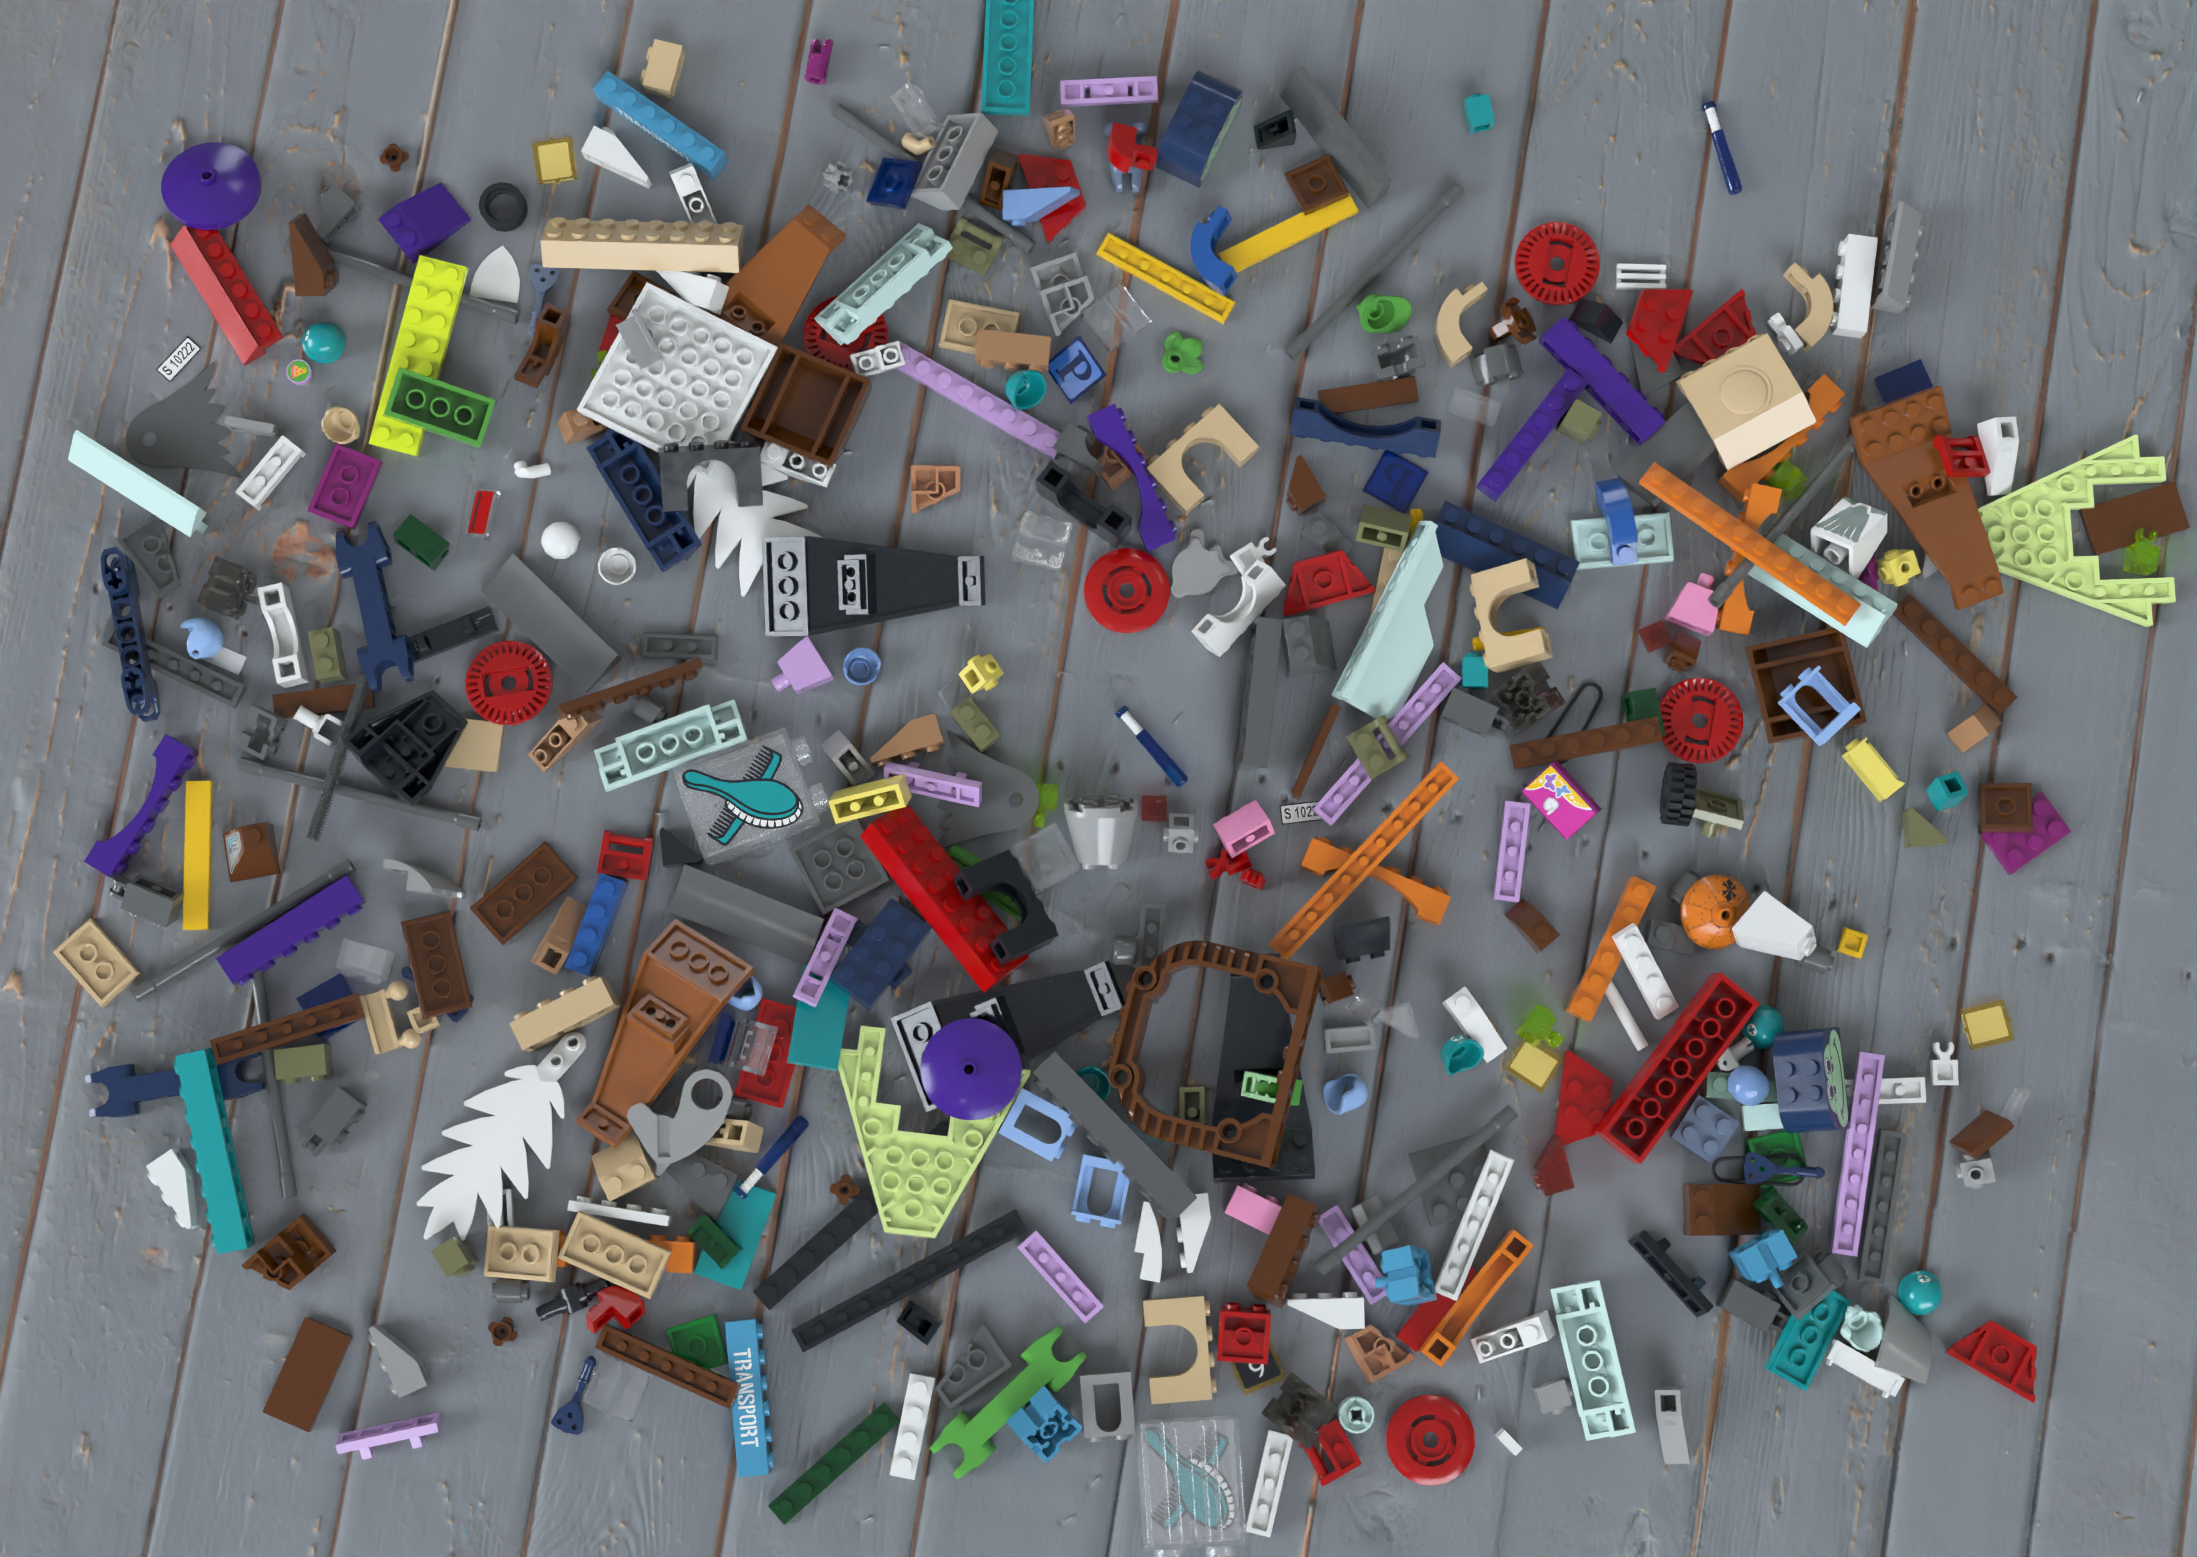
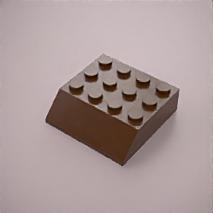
M780 342L740 430L832 468L843 454L872 390L871 379Z
M1829 628L1745 647L1769 744L1810 737L1778 704L1783 698L1780 693L1790 684L1795 687L1801 681L1798 676L1808 667L1813 670L1819 665L1821 667L1819 670L1820 674L1849 704L1855 702L1861 708L1840 730L1858 727L1867 722L1846 637L1839 630ZM1806 685L1796 691V703L1821 730L1839 714L1813 687Z

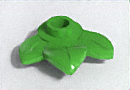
M1178 331L1169 334L1164 342L1165 353L1162 356L1164 369L1169 373L1182 371L1189 375L1202 371L1204 365L1197 358L1203 350V342L1197 338H1187L1184 340ZM1171 358H1175L1178 362H1173Z

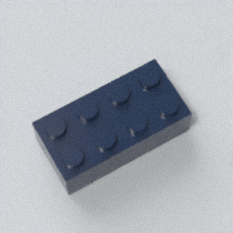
M891 897L831 974L830 982L868 1011H871L928 937L932 927Z

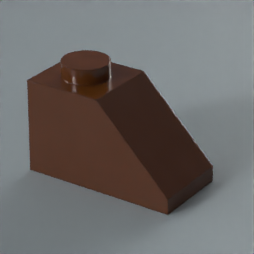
M996 149L989 160L978 203L1000 211L1002 210L1003 190H1010L1020 156Z
M1302 455L1296 459L1287 493L1288 498L1286 499L1292 512L1297 511L1299 516L1325 502L1326 499L1324 491Z
M1522 899L1505 914V917L1536 953L1542 951L1560 935L1549 921L1525 899Z
M1345 971L1321 979L1318 992L1325 1007L1353 996V990L1356 989L1352 976H1347Z

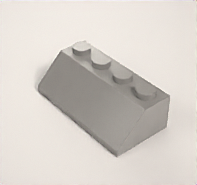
M982 113L947 115L935 139L936 146L930 149L908 194L940 210H959L965 201L970 187L974 183L980 167L984 163L990 147L994 143L998 130Z
M1899 201L1886 217L1871 302V309L1900 314L1905 307H1908L1911 301V293L1908 292L1909 284H1912L1915 278V269H1912L1913 261H1916L1918 258L1920 247L1916 246L1917 238L1921 237L1924 226L1920 222L1922 214L1902 201Z

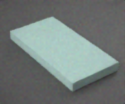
M1669 512L1634 515L1638 542H1636L1638 562L1618 566L1673 562L1674 552ZM1605 518L1571 520L1574 559L1580 562L1577 570L1617 567L1611 564L1609 536Z

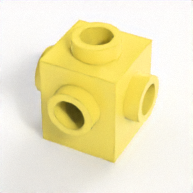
M1892 549L1885 552L1883 558L1876 560L1877 572L1883 584H1894L1895 587L1908 583L1909 578L1921 573L1913 550Z
M990 653L983 657L976 655L967 662L968 666L959 673V676L970 692L974 694L982 689L989 691L999 684L997 679L1004 672Z

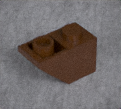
M1678 631L1671 641L1663 663L1668 664V668L1678 673L1686 672L1695 665L1702 641Z

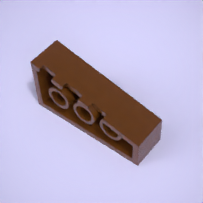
M1288 1193L1247 1284L1255 1298L1280 1309L1283 1308L1302 1255L1309 1245L1312 1229L1316 1228L1320 1220L1319 1209L1316 1204Z

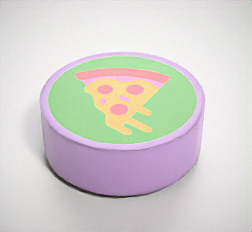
M296 359L289 363L286 374L288 379L294 384L304 385L311 380L313 371L306 361Z

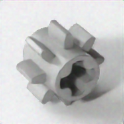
M838 162L837 166L829 163V167L822 173L825 179L823 185L829 187L830 191L836 194L839 192V189L847 192V188L853 183L850 175L853 171L842 162Z

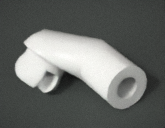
M518 461L514 464L516 470L514 473L519 478H539L551 475L548 463L527 467L526 461Z

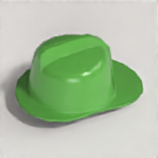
M1371 294L1364 298L1361 304L1356 305L1362 328L1366 332L1391 333L1402 329L1409 322L1412 311L1410 303L1405 298L1399 296Z

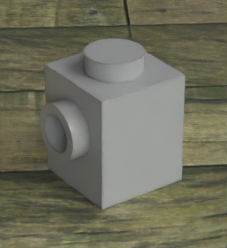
M1562 1378L1532 1387L1539 1411L1543 1414L1551 1411L1553 1415L1567 1411L1566 1406L1572 1405L1571 1398L1574 1397L1572 1387L1569 1382L1565 1383V1380Z

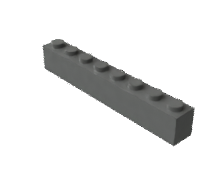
M1055 1051L1033 1072L1035 1077L1033 1082L1041 1091L1047 1089L1053 1095L1050 1100L1060 1110L1064 1107L1071 1114L1068 1118L1076 1127L1079 1128L1082 1125L1089 1132L1086 1137L1095 1146L1100 1144L1106 1150L1104 1155L1111 1163L1115 1164L1118 1162L1124 1168L1122 1174L1131 1183L1136 1181L1142 1187L1139 1191L1149 1201L1154 1199L1160 1205L1157 1209L1167 1220L1170 1217L1175 1220L1197 1199V1196Z

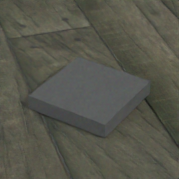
M1806 1249L1801 1250L1797 1254V1258L1792 1260V1266L1778 1271L1784 1283L1783 1286L1775 1288L1770 1279L1767 1281L1797 1320L1805 1316L1836 1288V1285Z

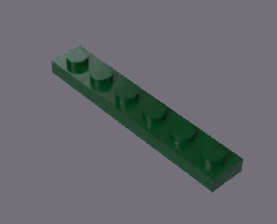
M883 1402L774 1499L768 1507L785 1525L900 1422L898 1417Z

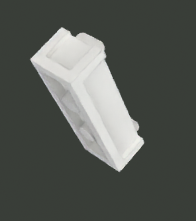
M282 435L235 492L259 511L262 508L260 505L299 458H303L306 454Z
M1832 1339L1824 1355V1358L1827 1359L1825 1364L1831 1366L1834 1363L1883 1391L1882 1397L1887 1398L1889 1395L1896 1397L1905 1380L1897 1374L1874 1367L1875 1361L1835 1339Z

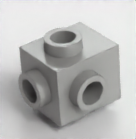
M1169 813V827H1164L1163 842H1168V852L1193 853V843H1198L1199 828H1194V814Z
M1989 1150L1978 1159L1964 1153L1963 1155H1958L1960 1164L1955 1165L1958 1180L1964 1179L1965 1187L1982 1188L1987 1183L1996 1182Z

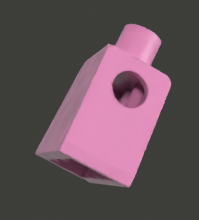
M1701 573L1697 584L1687 582L1664 620L1705 636H1710L1714 631L1718 608L1712 606L1708 601L1709 596L1714 592L1710 590L1714 577Z

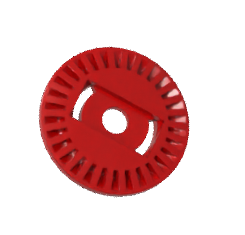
M1549 222L1535 227L1524 236L1517 248L1514 266L1517 279L1528 295L1541 303L1558 306L1576 302L1592 289L1598 278L1600 258L1593 240L1579 227L1565 222ZM1550 242H1561V243H1565V244L1569 245V246L1572 247V248L1569 249V248L1566 247V246L1558 245V244L1550 245ZM1554 257L1561 258L1564 261V268L1559 271L1553 270L1550 267V260ZM1544 279L1545 281H1547V282H1549V283H1552V284H1562V283H1564L1565 286L1560 287V286L1545 284V283L1542 282V280Z
M834 296L818 304L808 316L803 331L805 351L810 355L854 372L849 356L859 353L863 349L866 334L869 333L870 340L865 351L888 344L887 324L881 314L875 323L865 328L859 337L849 344L840 345L828 333L826 334L827 339L822 340L824 329L814 318L838 297Z
M1121 548L1104 554L1091 566L1085 579L1084 598L1088 611L1100 625L1113 632L1132 634L1148 629L1161 618L1169 602L1170 584L1164 568L1154 557L1138 549ZM1143 574L1146 575L1150 582L1151 597L1146 595V583L1141 577ZM1123 584H1131L1134 587L1135 592L1130 598H1124L1120 595L1119 589ZM1103 586H1107L1108 598L1113 604L1111 608L1104 600Z
M519 641L497 642L483 649L471 662L465 680L467 698L473 709L485 720L505 726L522 724L539 714L550 698L553 685L551 669L544 656L534 647ZM528 668L531 670L533 676L532 690H529L530 681L526 673ZM488 675L490 676L489 688L493 694L491 697H488L485 689ZM512 676L516 679L517 683L514 689L505 690L502 687V681L505 677Z
M1700 677L1683 680L1671 687L1659 703L1666 735L1662 737V743L1673 755L1681 760L1696 764L1717 761L1731 752L1741 737L1743 730L1741 706L1735 695L1726 686L1715 680ZM1693 697L1706 698V699H1709L1710 701H1712V702L1715 703V704L1712 706L1711 704H1709V703H1707V702H1704V701H1695V702H1693V701H1692V698H1693ZM1697 713L1703 714L1707 719V724L1703 728H1697L1692 723V718ZM1685 737H1688L1689 739L1695 741L1706 740L1708 744L1699 745L1689 743L1685 740Z
M1420 1395L1404 1402L1392 1415L1386 1431V1448L1395 1468L1407 1479L1422 1485H1441L1455 1479L1466 1469L1474 1453L1475 1434L1468 1415L1458 1404L1439 1395ZM1434 1415L1433 1420H1422L1415 1427L1411 1425L1413 1421L1421 1416ZM1428 1432H1433L1438 1437V1443L1433 1448H1428L1423 1444V1436ZM1446 1454L1450 1455V1457L1442 1463H1439L1434 1466L1427 1465L1428 1461H1436L1443 1458Z

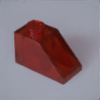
M1557 1134L1552 1135L1534 1165L1536 1174L1532 1175L1536 1189H1540L1545 1196L1575 1188L1563 1142Z

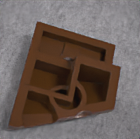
M303 1213L242 1264V1267L247 1270L253 1269L263 1274V1278L275 1281L279 1286L291 1290L332 1256L336 1250L306 1214Z

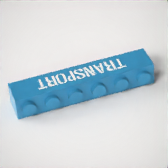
M608 70L593 88L599 101L685 161L692 163L695 168L711 179L715 180L728 163L727 156L723 150Z
M758 1318L725 1322L729 1377L742 1384L732 1408L738 1478L768 1475L771 1473V1468L775 1467L774 1452L769 1450V1442L773 1441L772 1426H767V1416L771 1415L770 1401H765L764 1390H768L767 1374L763 1375L762 1364H766L765 1349H761L760 1339L764 1338L763 1323H759Z

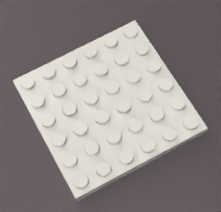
M646 282L632 310L637 309L662 359L640 370L619 332L580 402L577 411L657 452L658 448L664 447V444L667 443L689 446L690 442H704V445H711L717 440L730 441L761 384L778 347ZM632 310L630 311L627 319L633 317ZM718 460L703 461L697 464L693 470L710 478Z

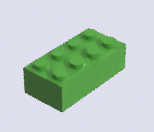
M399 367L383 416L475 448H480L496 400Z

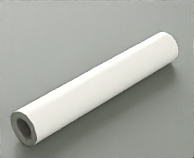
M1611 980L1605 994L1634 1046L1639 1051L1647 1047L1648 1043Z

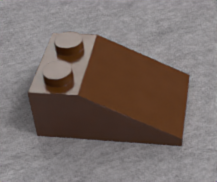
M300 213L289 222L295 296H326L339 283V271L335 269L331 255L306 213Z
M1683 1184L1684 1235H1761L1760 1214L1752 1206L1760 1197L1759 1185Z

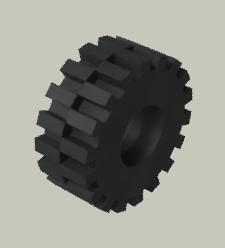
M1668 762L1666 765L1660 799V820L1662 824L1686 827L1690 825L1696 803L1695 796L1697 795V771L1694 764Z

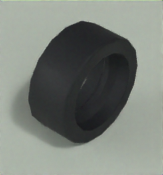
M499 182L490 185L483 191L479 200L480 214L486 223L496 231L508 232L515 230L522 225L527 217L528 207L526 199L520 190L510 183ZM501 194L513 196L518 205L516 213L506 220L495 219L489 210L491 201Z

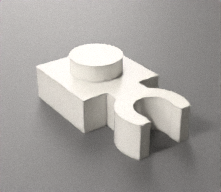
M1779 312L1767 321L1769 326L1777 333L1776 337L1779 347L1784 352H1788L1790 356L1799 351L1804 345L1791 326L1786 325Z
M1268 537L1263 538L1256 548L1251 542L1230 556L1242 576L1257 559L1265 563L1262 557H1271L1276 552V548L1270 551L1264 549V544L1270 540Z
M1939 1042L1933 1043L1932 1049L1937 1056V1060H1930L1931 1085H1959L1958 1060H1950V1055L1954 1051L1953 1042H1947V1050L1945 1052L1940 1050Z

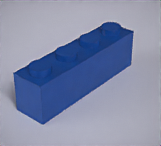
M600 873L565 968L590 977L594 976L628 883Z

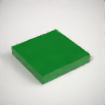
M1782 1130L1746 1140L1750 1152L1759 1155L1794 1154L1802 1158L1806 1167H1808L1798 1133L1789 1134ZM1769 1158L1775 1165L1783 1167H1798V1165H1801L1795 1158ZM1760 1166L1759 1170L1762 1172L1765 1170V1167ZM1777 1174L1765 1181L1787 1183L1800 1178L1796 1175ZM1759 1185V1188L1763 1189L1772 1185Z
M716 1314L666 1328L672 1353L707 1369L728 1364V1356Z

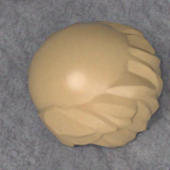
M334 406L326 411L321 427L328 439H332L333 442L341 445L351 443L359 438L360 423L358 416L353 410L347 407Z

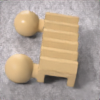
M394 981L389 985L388 989L360 996L376 1055L402 1048L403 1046L413 1049L421 1043V1034H418L414 1029H407L399 1037L400 1033L394 1020V1012L391 1009L392 1005L389 998L399 1001L407 996L408 987L403 981Z

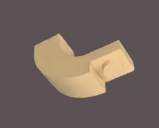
M1795 262L1783 276L1801 293L1806 302L1807 314L1805 320L1794 332L1804 344L1801 348L1807 353L1823 337L1830 326L1833 316V298L1827 282L1820 273L1811 279L1808 270Z
M1483 282L1476 286L1474 283L1468 286L1462 292L1463 296L1456 288L1446 298L1439 311L1435 324V340L1442 358L1450 369L1469 356L1473 349L1461 333L1459 317L1466 309L1486 295L1488 288Z

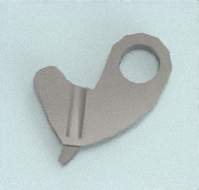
M709 1067L696 1070L685 1081L675 1117L659 1115L643 1102L631 1106L628 1110L627 1118L646 1151L657 1163L655 1171L657 1176L660 1177L671 1163L681 1160L701 1148L724 1122L734 1091L730 1079L721 1070ZM701 1079H713L719 1083L723 1092L720 1104L712 1108H705L697 1104L692 1092L695 1083Z

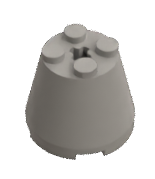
M1088 794L1079 798V801H1074V798L1064 800L1066 821L1077 861L1082 863V868L1096 869L1097 865H1107L1109 869L1122 868V863L1128 859L1139 814V799L1131 797L1130 801L1124 800L1120 794Z

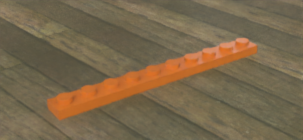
M1656 462L1650 466L1640 479L1639 484L1842 625L1846 626L1861 606L1859 602Z
M1440 761L1272 938L1268 945L1277 953H1280L1283 959L1288 960L1457 782L1459 777Z

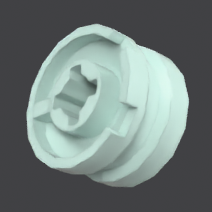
M1353 1395L1346 1397L1340 1402L1337 1408V1418L1344 1429L1358 1434L1365 1432L1371 1427L1374 1421V1411L1367 1400ZM1358 1410L1360 1412L1359 1418L1353 1419L1351 1411Z

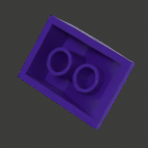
M441 182L398 203L378 218L382 226L413 264L418 262L419 255H427L471 221Z

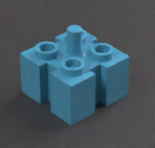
M1770 1229L1728 1252L1741 1278L1752 1282L1756 1281L1757 1283L1770 1278L1775 1288L1784 1285L1776 1269L1782 1271L1792 1266V1260L1797 1258L1787 1236L1781 1229Z
M1409 1245L1382 1252L1381 1269L1388 1276L1376 1278L1375 1285L1377 1288L1385 1287L1386 1295L1391 1303L1412 1306L1437 1300L1434 1281L1431 1279L1429 1271L1431 1270L1428 1250L1417 1249V1247Z
M1044 1386L1025 1404L1026 1410L1021 1407L1006 1421L1020 1440L1032 1449L1046 1464L1061 1450L1059 1445L1065 1439L1070 1442L1083 1429L1073 1414Z

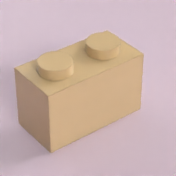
M654 39L653 47L649 46L647 51V69L642 70L640 83H642L646 93L674 99L686 56L682 45Z

